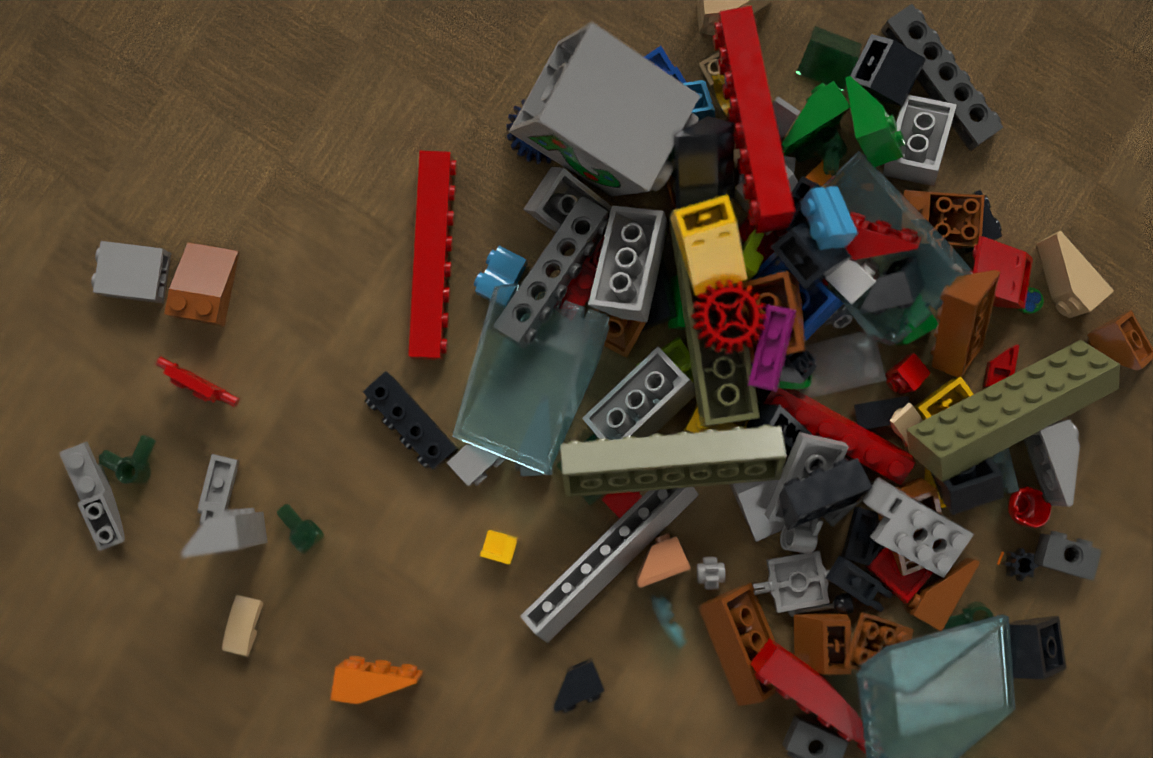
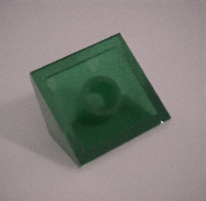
M814 26L796 73L825 85L834 81L840 91H843L846 86L845 78L851 75L859 59L862 44Z

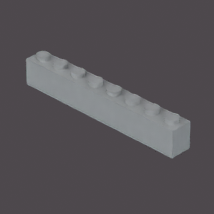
M693 487L649 490L520 617L535 635L548 643L699 495Z

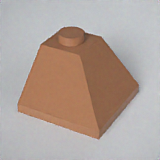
M666 533L654 538L655 543L650 544L635 577L639 588L690 569L677 536L670 537V534Z

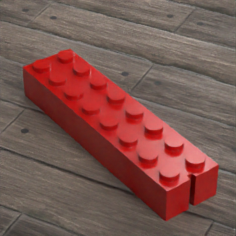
M752 5L719 11L718 22L714 23L715 35L712 36L714 51H719L720 59L717 60L719 75H724L725 84H722L724 100L729 99L730 108L727 109L728 121L734 123V149H739L740 158L737 159L738 171L740 175L744 174L745 184H742L743 196L750 203V209L747 210L750 226L754 225L756 234L786 229L795 210Z

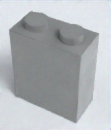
M101 241L100 248L97 249L95 256L97 262L96 273L93 274L91 280L93 292L107 297L164 304L171 253L162 248Z

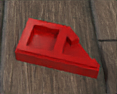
M1020 345L1011 346L987 362L983 388H988L1015 374Z

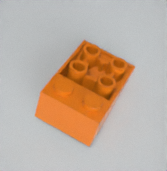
M349 656V659H345L335 667L330 700L359 704L416 684L423 675V670H417L418 666L413 664H402L401 667L391 666V662L387 660H376L375 663L365 662L364 657Z

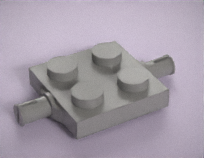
M818 550L813 551L811 554L799 553L766 559L769 572L768 582L753 584L755 595L771 593L777 613L830 603L827 592L829 580L825 578L830 570L826 571L822 565L820 551Z

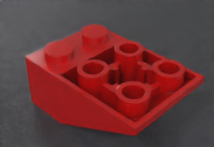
M850 212L851 219L858 232L854 239L845 246V249L852 256L850 259L858 260L918 249L922 237L917 236V231L904 227L900 231L891 228L892 224L886 221L876 220L873 223L866 221V216Z
M979 236L978 245L976 244L973 249L974 269L969 274L992 270L999 271L1000 276L993 307L1025 309L1033 258L1023 250Z

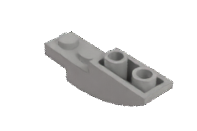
M86 441L59 452L79 496L80 502L77 504L98 551L124 542L123 526L112 489L102 464H97L88 442Z

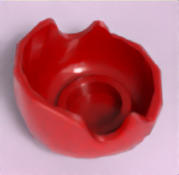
M1028 486L1016 489L1008 499V512L1012 520L1019 525L1029 528L1044 526L1050 519L1052 506L1043 499V492Z

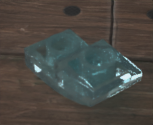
M653 594L650 600L661 626L670 639L681 649L687 640L683 636L685 633L683 628L675 621L672 624L669 623L675 615L670 610L673 605L663 595L657 598Z

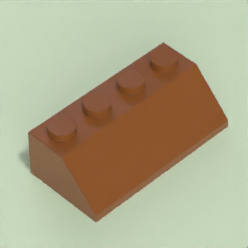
M992 270L957 276L950 286L946 285L940 296L943 305L937 314V319L940 322L934 332V337L937 339L931 350V355H933L932 367L955 377H963L982 350L1000 276L999 271Z
M751 582L717 595L698 606L738 706L764 702L777 692L775 690L776 686L771 683L767 686L755 677L756 671L750 664L769 638L775 641L757 595L754 594Z

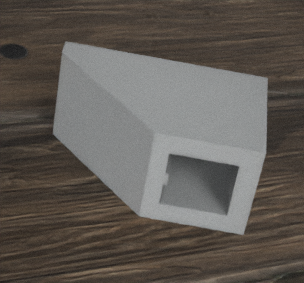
M465 445L447 464L467 486H471L473 483L478 486L488 477L485 472L492 465L497 468L507 459L504 454L508 450L504 446Z

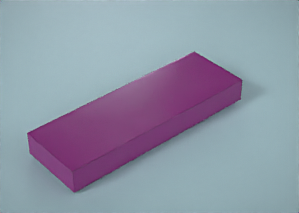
M767 305L765 313L767 318L763 321L765 329L760 333L748 385L777 392L796 311Z

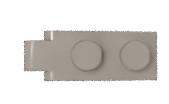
M216 454L211 455L197 513L202 514L200 525L206 519L215 518V512L228 509L240 460Z

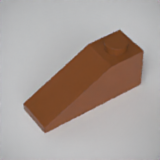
M966 558L952 567L944 578L939 576L920 588L907 603L909 607L907 613L942 632L980 562L976 559Z

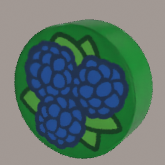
M1028 288L1025 309L1018 310L1023 314H1032L1039 311L1044 303L1041 292L1035 288Z

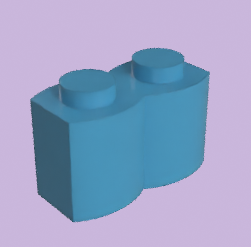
M499 245L496 251L492 249L486 259L488 267L484 273L480 272L474 281V286L476 287L475 292L477 295L504 308L528 262L527 259Z

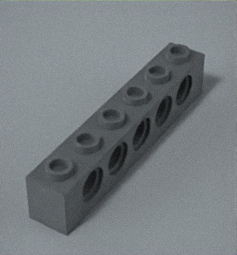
M911 4L887 20L881 29L885 37L895 40L926 59L917 80L933 100L957 104L951 126L970 151L1003 128L998 114L991 111L986 104L984 95L980 91H976L970 82L969 75L959 68L952 52L945 49L940 42L938 33L928 26L923 13L919 9H916ZM908 32L915 33L918 39H912ZM924 52L930 53L933 60L927 59L924 56ZM939 72L944 73L948 81L941 79ZM954 92L959 93L963 101H958L954 96ZM969 113L975 114L978 122L971 120Z
M582 196L580 197L493 325V328L499 335L524 350L528 344L531 345L535 341L538 329L543 322L546 323L550 319L553 312L552 308L557 301H561L564 298L567 286L572 279L578 277L585 259L593 255L596 250V243L600 237L605 236L609 220L607 210ZM590 228L586 234H579L581 229ZM575 249L571 256H564L567 250ZM553 271H561L556 278H549ZM546 292L544 298L535 300L538 293ZM524 314H531L528 321L520 322Z

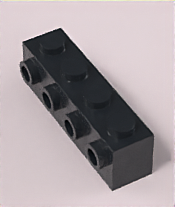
M385 371L362 391L367 396L364 399L366 404L373 411L378 409L384 415L381 419L391 431L395 428L402 435L399 440L408 450L413 447L419 454L416 459L425 469L431 467L432 470H436L458 450V447L390 372Z

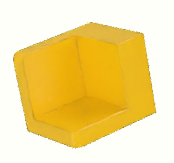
M488 530L479 556L510 565L518 537Z

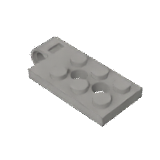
M799 432L782 472L781 479L778 481L765 512L768 520L785 523L779 497L780 492L785 487L784 483L797 477L800 480L809 477V473L819 468H823L824 471L833 468L834 463L844 459L849 446L841 441ZM814 459H819L816 466L809 468L810 463ZM818 518L790 530H787L784 524L780 535L781 547L788 551L811 554L816 548L817 535L823 521Z
M880 478L876 479L872 489L868 491L862 500L869 507L884 515L871 535L875 542L943 578L974 535L965 527L912 499L906 493ZM918 528H922V533L918 537L913 538L914 532ZM937 539H942L938 547L932 548L933 543Z

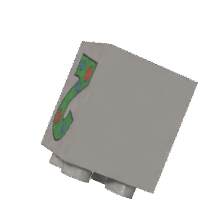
M591 22L558 41L509 132L611 197L647 192L650 189L657 191L666 183L673 170V163L668 161L667 157L674 146V135L698 122V117L691 112L700 95Z

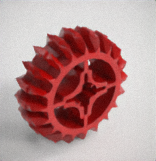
M732 279L726 280L725 288L720 280L716 281V290L711 285H708L705 288L708 295L702 292L698 294L697 297L703 303L695 302L693 304V308L699 310L700 313L691 314V318L699 319L700 323H696L692 327L694 330L702 329L703 332L697 336L699 340L705 336L709 338L705 343L707 348L715 342V352H720L723 345L726 354L732 353L733 346L737 353L742 352V344L747 348L752 347L750 338L755 341L760 339L759 334L755 330L763 331L765 329L763 324L758 323V321L767 318L765 314H759V310L765 308V305L756 304L755 301L760 298L759 294H755L752 297L749 295L753 289L751 286H748L744 291L742 290V281H738L735 288H733ZM722 295H730L737 298L730 306L713 300ZM744 305L749 313L748 325H746L747 321L741 316V309ZM709 308L712 309L711 312L717 318L714 330L711 328L708 320ZM734 309L731 316L732 320L723 325L726 318L725 313ZM727 328H733L736 331L740 330L744 333L735 339L720 336Z

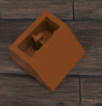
M794 614V655L820 674L852 675V668L844 666L851 646V621L848 615Z

